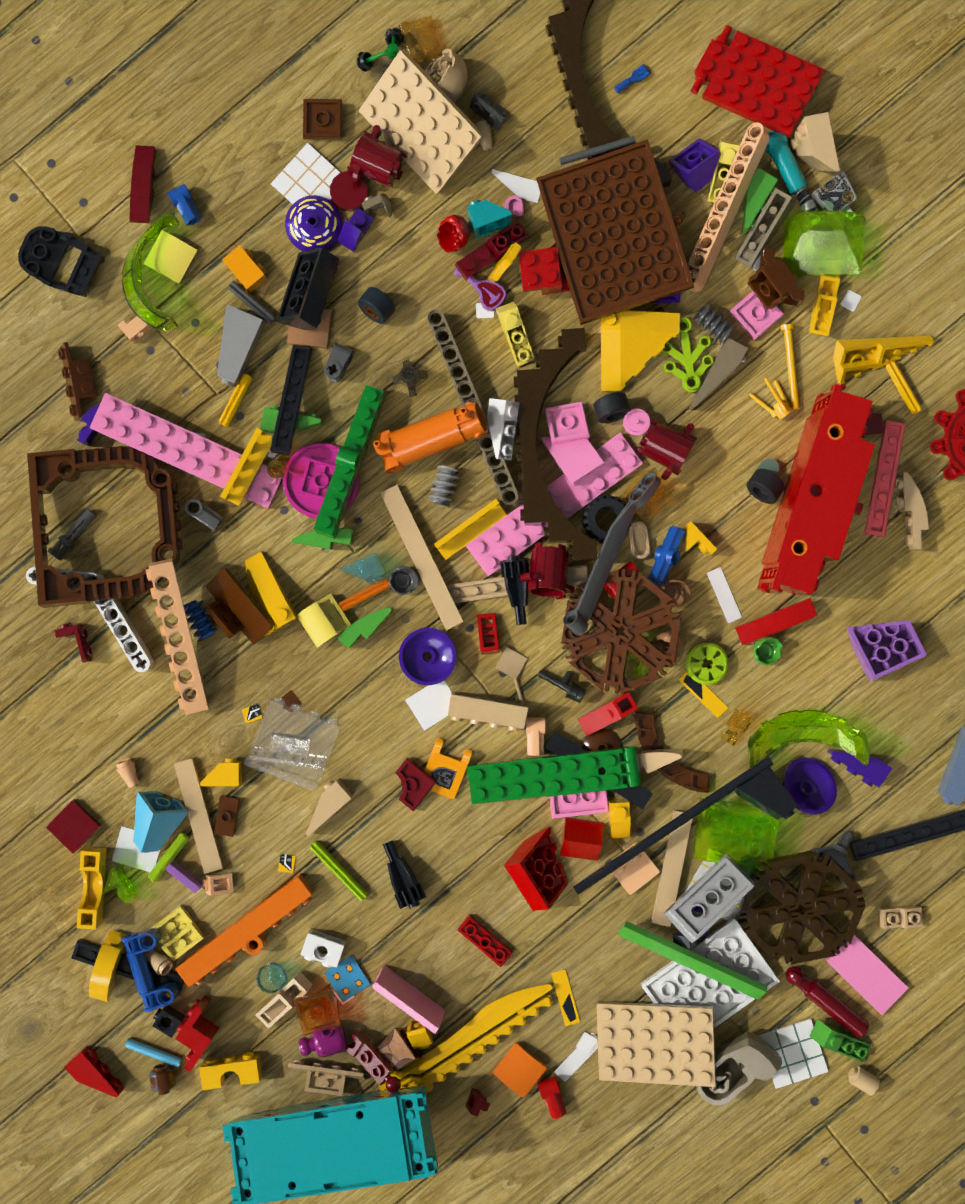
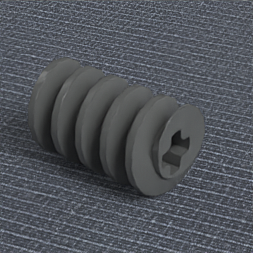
M712 304L704 305L691 320L693 321L698 318V326L704 323L702 330L710 329L708 336L716 334L714 341L721 339L720 346L733 332L735 325L727 327L729 320L727 319L722 322L723 314L716 316L717 309L710 311Z

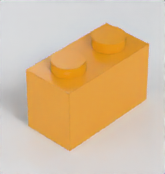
M239 245L222 260L247 291L252 293L267 280L264 275L266 270L260 263L256 265L253 262L254 256L248 248L244 250Z

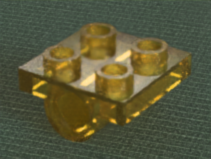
M646 470L619 497L620 500L626 502V505L631 492L641 479L648 474ZM661 483L644 506L637 508L634 514L645 524H648L673 495Z

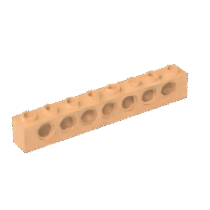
M171 558L149 563V569H146L148 581L152 580L154 588H150L153 600L157 599L156 615L157 618L162 619L163 625H160L162 637L166 636L167 644H164L166 654L171 655L172 662H169L171 674L175 673L177 680L173 682L176 692L180 691L181 698L178 699L180 710L184 709L185 715L208 710V703L173 560ZM165 577L169 580V583L166 586H161L157 582L158 579ZM165 596H170L173 598V602L166 605L162 602V599ZM175 615L178 620L175 623H170L167 621V617ZM178 633L183 638L180 641H173L172 635ZM179 652H184L187 654V657L180 660L176 655ZM184 670L191 672V676L188 678H184L180 674ZM187 689H194L196 693L188 696L185 694V691Z

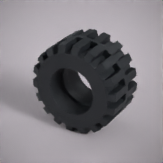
M602 495L593 499L583 512V529H585L586 534L591 539H596L598 543L603 544L608 531L601 530L597 526L595 521L596 514L601 509L609 508L618 517L626 506V502L620 500L617 496Z

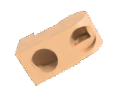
M148 308L140 309L137 313L138 316L128 324L124 320L118 324L119 328L133 343L153 328L147 323L153 326L157 323V316Z

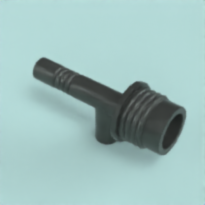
M540 670L538 677L566 691L565 698L578 703L582 701L587 691L575 681L569 685L574 675L570 671L565 673L562 680L553 677L543 670Z

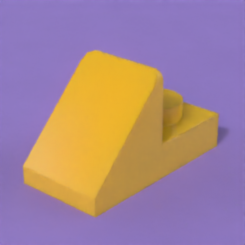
M691 521L685 525L684 551H688L696 542L699 544L697 548L704 555L706 553L712 555L717 550Z

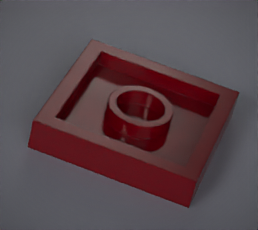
M73 799L46 828L74 854L102 825Z

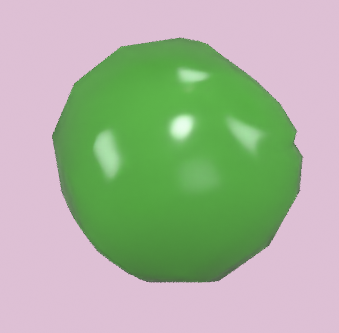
M770 636L762 637L754 644L753 656L762 665L774 664L782 657L781 649L783 644L777 638Z

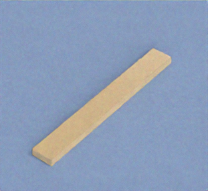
M398 485L381 492L384 503L446 631L463 623L464 621Z
M587 565L568 567L567 584L576 586L588 581ZM504 577L446 585L454 603L508 596Z

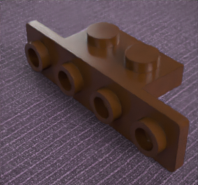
M63 342L58 349V356L63 361L62 376L66 379V395L70 397L71 402L69 411L70 415L74 417V421H79L82 418L79 400L98 397L91 359L71 360L68 342Z

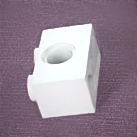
M310 929L300 955L304 956L308 961L314 962L316 960L322 962V965L325 967L337 968L346 941ZM324 946L327 948L328 952L321 953L318 950V947Z

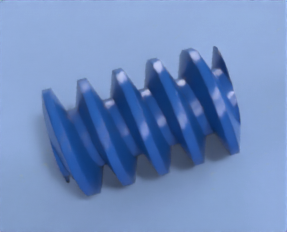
M194 600L184 605L186 616H190L187 621L188 623H193L190 626V630H197L193 636L200 637L197 643L214 635L218 629L217 627H210L214 621H207L210 617L209 614H204L207 607H200L204 602L203 600Z

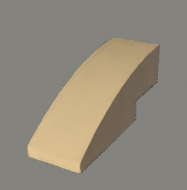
M654 749L638 752L639 768L644 767L648 774L682 758L684 752L673 749Z
M299 971L255 1016L269 1029L308 992L313 984Z

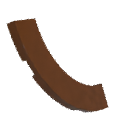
M635 712L636 732L643 751L664 749L656 731L655 713ZM677 761L657 769L667 779L686 789L708 793L709 773L694 771Z

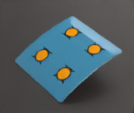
M353 955L340 962L337 968L333 967L325 972L326 977L342 1002L370 985Z

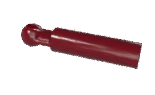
M792 966L787 969V981L803 991L808 999L854 1036L860 1038L867 1032L869 1022L818 981L812 980L798 966Z

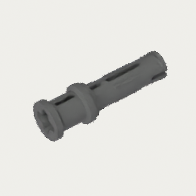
M87 508L65 535H60L52 548H48V552L61 561L63 559L62 556L69 548L72 549L74 547L73 542L97 515Z

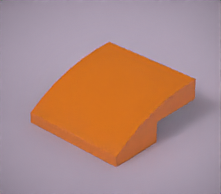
M516 1042L492 1073L511 1090L525 1098L548 1067L535 1055H531L519 1042Z

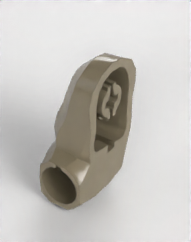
M745 1032L716 1050V1086H696L697 1091L703 1100L708 1103L724 1106L731 1103L754 1079L764 1082L770 1080L779 1071L782 1065V1058L762 1038L751 1032Z

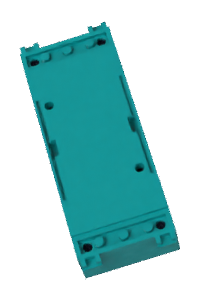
M425 1086L402 1089L394 1093L384 1090L285 1106L278 1110L242 1115L222 1126L224 1142L230 1141L236 1187H231L230 1189L233 1200L232 1204L268 1203L428 1178L438 1173Z

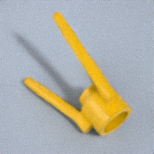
M766 377L764 380L777 400L773 405L774 409H771L753 393H750L749 396L766 409L773 418L777 416L779 419H782L792 409L778 381H774L777 393Z

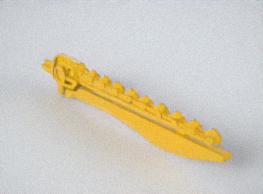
M548 983L522 989L484 1006L455 1034L422 1055L421 1060L396 1074H391V1077H397L400 1080L401 1087L399 1090L425 1086L426 1094L431 1092L434 1082H444L446 1080V1073H457L460 1069V1063H471L474 1059L473 1054H484L487 1044H498L500 1035H511L513 1031L512 1026H524L527 1021L526 1016H537L540 1012V1006L550 1007L553 1003L551 995H546L524 1009L525 1006L552 990V984ZM516 1012L518 1013L517 1015H515L514 1017L510 1018L509 1020H507L506 1022H504V1023L501 1024L500 1026L496 1027L495 1029H493L492 1031H490L489 1033H487V1034L484 1035L483 1037L479 1038L478 1040H476L475 1042H473V1043L470 1044L469 1046L465 1047L464 1049H462L461 1051H459V1052L456 1053L455 1055L451 1056L450 1058H448L447 1060H445L444 1062H442V1063L439 1064L438 1066L434 1067L433 1069H431L430 1071H428V1072L425 1073L424 1075L421 1074V1073L425 1072L426 1070H428L429 1068H431L432 1066H434L435 1064H437V1063H439L440 1061H442L443 1059H445L446 1057H448L449 1055H451L452 1053L456 1052L457 1050H459L460 1048H462V1047L465 1046L466 1044L470 1043L471 1041H473L474 1039H476V1038L479 1037L480 1035L484 1034L485 1032H487L488 1030H490L491 1028H493V1027L496 1026L497 1024L501 1023L502 1021H504L505 1019H507V1018L510 1017L511 1015L515 1014ZM386 1082L379 1085L381 1091L387 1090Z

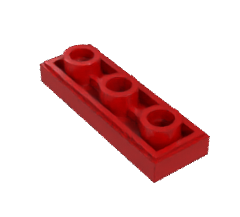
M470 914L457 928L463 936L499 967H502L513 954L509 947ZM487 939L489 942L484 944L482 940Z

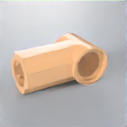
M526 717L528 755H544L545 717Z

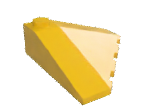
M625 310L601 318V391L621 392L626 387L625 383L632 376L636 377L646 367L644 364L652 356L655 358L665 348L664 345L672 337L675 338L680 333V313Z

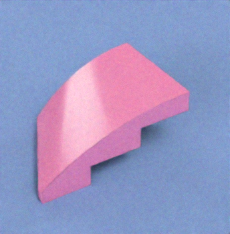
M550 436L540 438L570 484L604 464L588 439L552 445Z

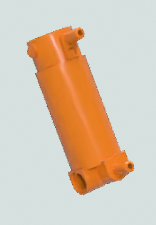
M467 402L466 406L458 409L452 408L394 431L386 430L376 436L377 440L374 441L373 445L376 452L382 456L386 473H395L405 469L404 466L468 443L470 439H480L488 432L485 417L478 403Z

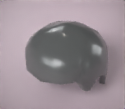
M408 566L395 568L389 576V586L395 593L400 595L412 593L419 584L418 575L414 569Z

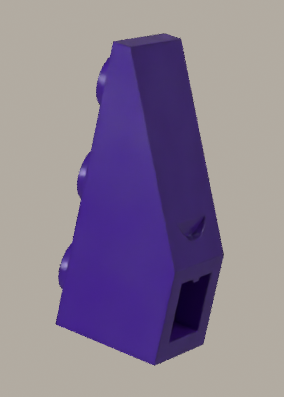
M833 749L827 751V753L832 755L831 760L839 765L841 763L845 764L848 772L854 776L857 774L862 776L863 779L861 781L870 787L873 785L880 787L893 769L872 755Z

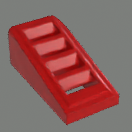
M496 613L477 615L481 654L500 653ZM493 620V623L482 624V621ZM493 628L494 631L483 632V629ZM494 636L495 639L484 640V637ZM495 644L493 647H485L484 645Z

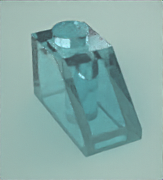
M373 553L341 567L342 572L368 582L372 581L373 584L383 580V575H386L378 553Z

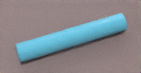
M128 1038L125 1047L176 1067H179L182 1060L181 1057Z

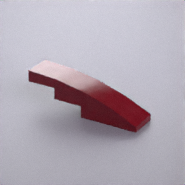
M135 146L130 191V223H150L154 198L155 146Z

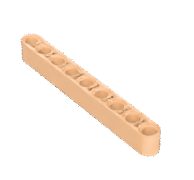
M753 123L748 127L687 266L692 280L695 279L693 283L694 288L689 289L692 292L697 293L703 289L769 142L770 136L760 123Z

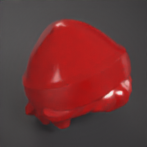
M450 215L441 221L438 227L439 232L436 235L439 245L445 252H457L466 246L470 238V228L464 217Z

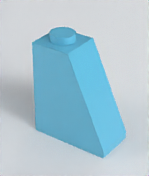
M156 791L138 792L133 842L140 852L159 851L187 816V809L179 800L174 798L171 801L162 798V794Z

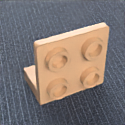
M636 841L635 843H633L631 846H629V847H628L626 850H624L622 853H624L625 851H627L628 849H630L631 847H633L634 845H636V844H637V841ZM643 851L611 874L617 878L628 894L632 895L659 874L660 871Z

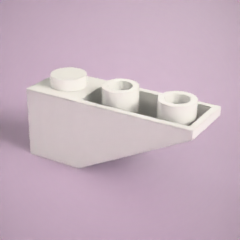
M489 399L487 420L496 459L512 460L520 402Z

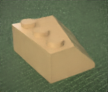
M829 113L805 116L790 139V146L794 150L795 156L817 171H840Z

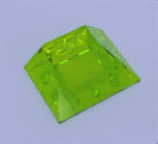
M844 210L802 212L787 217L784 228V263L794 276L862 275L864 215Z

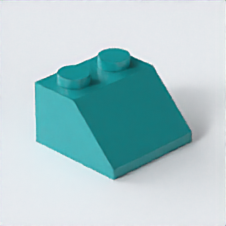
M487 200L473 201L467 207L468 220L476 239L504 229L512 224V213L510 210Z

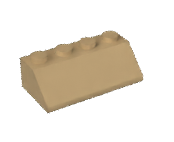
M452 692L448 716H452L451 720L463 721L464 718L469 719L472 724L481 725L482 722L489 723L490 727L500 728L501 725L508 726V730L519 731L520 728L524 729L528 705Z

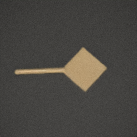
M506 647L495 668L514 679L520 703L524 704L517 677L528 658Z

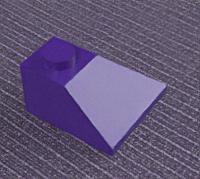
M699 138L670 159L669 163L685 186L697 192L712 180L721 153Z

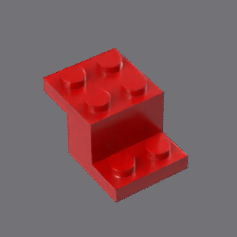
M557 247L521 251L518 253L523 292L541 290V294L546 295L570 291Z
M206 995L201 1000H196L176 1030L178 1035L175 1039L191 1049L185 1058L187 1064L184 1067L189 1072H191L220 1028L201 1016L211 1000Z

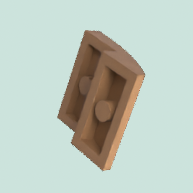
M323 309L321 321L317 329L302 330L289 326L287 344L328 349L332 310Z

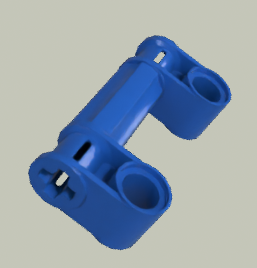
M150 928L122 937L121 941L124 942L127 950L126 957L139 996L142 997L145 1005L144 1011L150 1012L171 1004L179 995L178 986L171 982L155 987L144 954L145 951L153 949L161 941L160 931ZM147 936L152 937L153 943L148 941ZM165 991H169L171 993V997H168L165 994Z

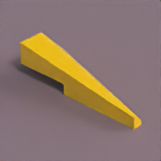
M929 335L837 340L833 355L837 381L839 384H844L846 379L853 376L858 378L862 372L881 368L901 359V356L910 352L913 354L917 352L918 348L925 345L932 346L934 339Z

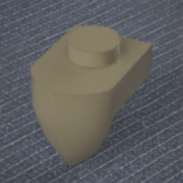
M387 194L371 195L362 203L363 209L368 215L384 207L389 218L392 216L391 204Z

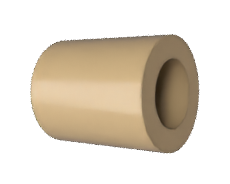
M860 1066L851 1068L848 1073L849 1083L870 1096L877 1091L880 1084L878 1077Z

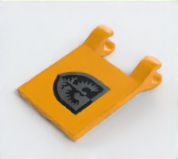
M437 738L425 771L437 780V783L430 791L455 799L472 751L466 749L462 760L459 761L440 753L444 740Z

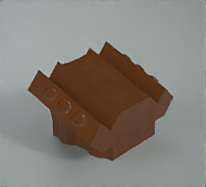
M764 247L760 258V267L749 278L748 285L766 310L773 309L780 303L799 307L804 301L805 290L796 288L797 279L783 260L774 258L775 250Z

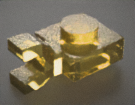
M736 709L726 723L729 729L721 738L734 746L738 739V733L743 736L753 719Z

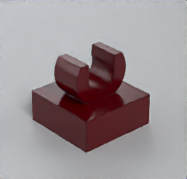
M472 1088L465 1106L471 1115L478 1116L480 1110L488 1111L490 1103L486 1102L487 1099L483 1097L479 1089Z

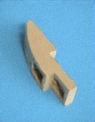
M908 472L898 474L896 478V488L899 492L896 505L899 508V512H907L904 522L908 531V535L905 537V544L908 546V550L922 549L921 531L929 530L927 511L916 483Z

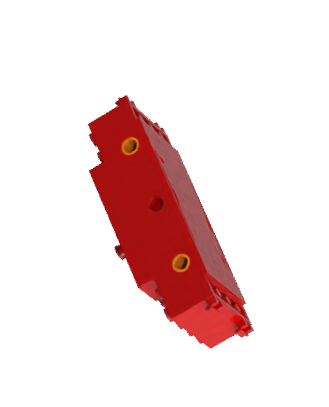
M835 383L834 386H831L830 392L817 395L811 415L806 419L761 563L764 566L757 589L762 590L761 592L770 593V590L767 589L768 586L778 593L785 591L799 595L813 594V591L816 592L819 586V580H817L819 572L823 571L825 562L840 559L853 514L860 515L862 512L863 503L857 501L875 444L861 440V438H864L867 432L865 424L873 413V407H871L873 401L842 392V390L846 389V386L843 384Z

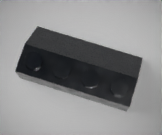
M323 247L298 253L276 320L278 323L302 330L317 329L321 321L323 309L326 306L328 293L332 287L334 274L337 271L339 258Z

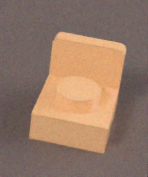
M232 873L205 874L203 890L210 896L233 893Z

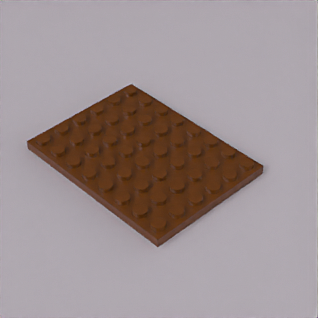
M648 139L536 178L581 325L694 288Z

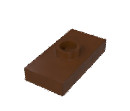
M220 796L214 834L234 836L240 798Z

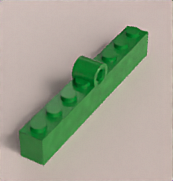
M365 385L344 446H341L337 453V465L313 528L317 534L332 539L336 537L386 399L384 390Z

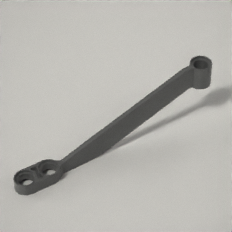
M654 472L646 474L631 492L627 505L609 528L576 609L569 611L563 618V623L575 635L583 634L588 628V620L593 614L636 509L644 506L661 484L660 478Z

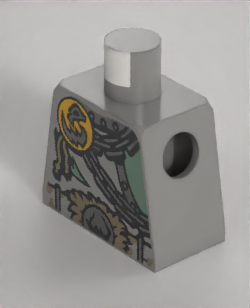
M844 171L815 190L810 196L816 206L829 219L840 214L844 221L847 222L855 216L850 205L854 203L857 197Z

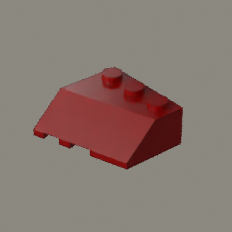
M549 827L523 841L504 865L532 911L549 910L568 885L562 864L557 861L555 855L557 850L555 843L552 844L549 834H551Z

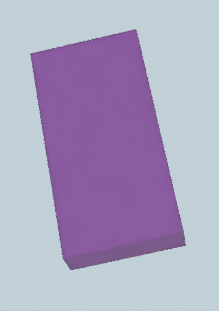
M175 860L166 868V871L194 893L203 886V882Z

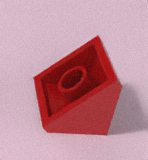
M565 817L560 856L598 861L602 848L603 823Z

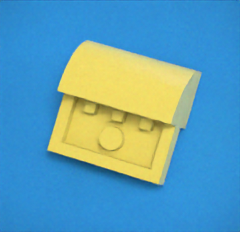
M331 593L297 615L317 648L351 626V623Z

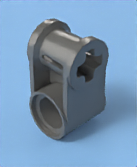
M338 343L333 345L324 368V372L331 382L342 380L354 354V350ZM337 369L338 373H333L332 375L330 371Z

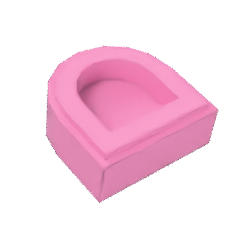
M515 195L507 198L505 209L510 210L512 216L524 217L523 200Z

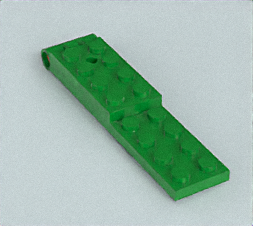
M637 746L467 766L472 804L541 796L552 797L642 785ZM599 768H605L606 772L600 773Z

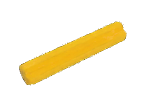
M893 361L886 365V370L911 414L920 412L922 407L897 363Z
M245 373L242 375L219 419L221 425L225 427L230 425L253 380L250 375Z

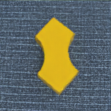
M514 243L510 246L501 260L496 263L487 280L492 282L499 280L520 252L521 246Z

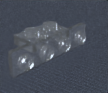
M275 732L271 735L270 749L252 747L249 754V759L257 762L267 761L278 765L304 766L315 770L325 769L328 762V757L310 754L311 737Z

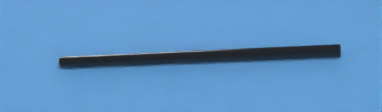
M767 756L580 881L573 888L579 895L772 766L773 762Z

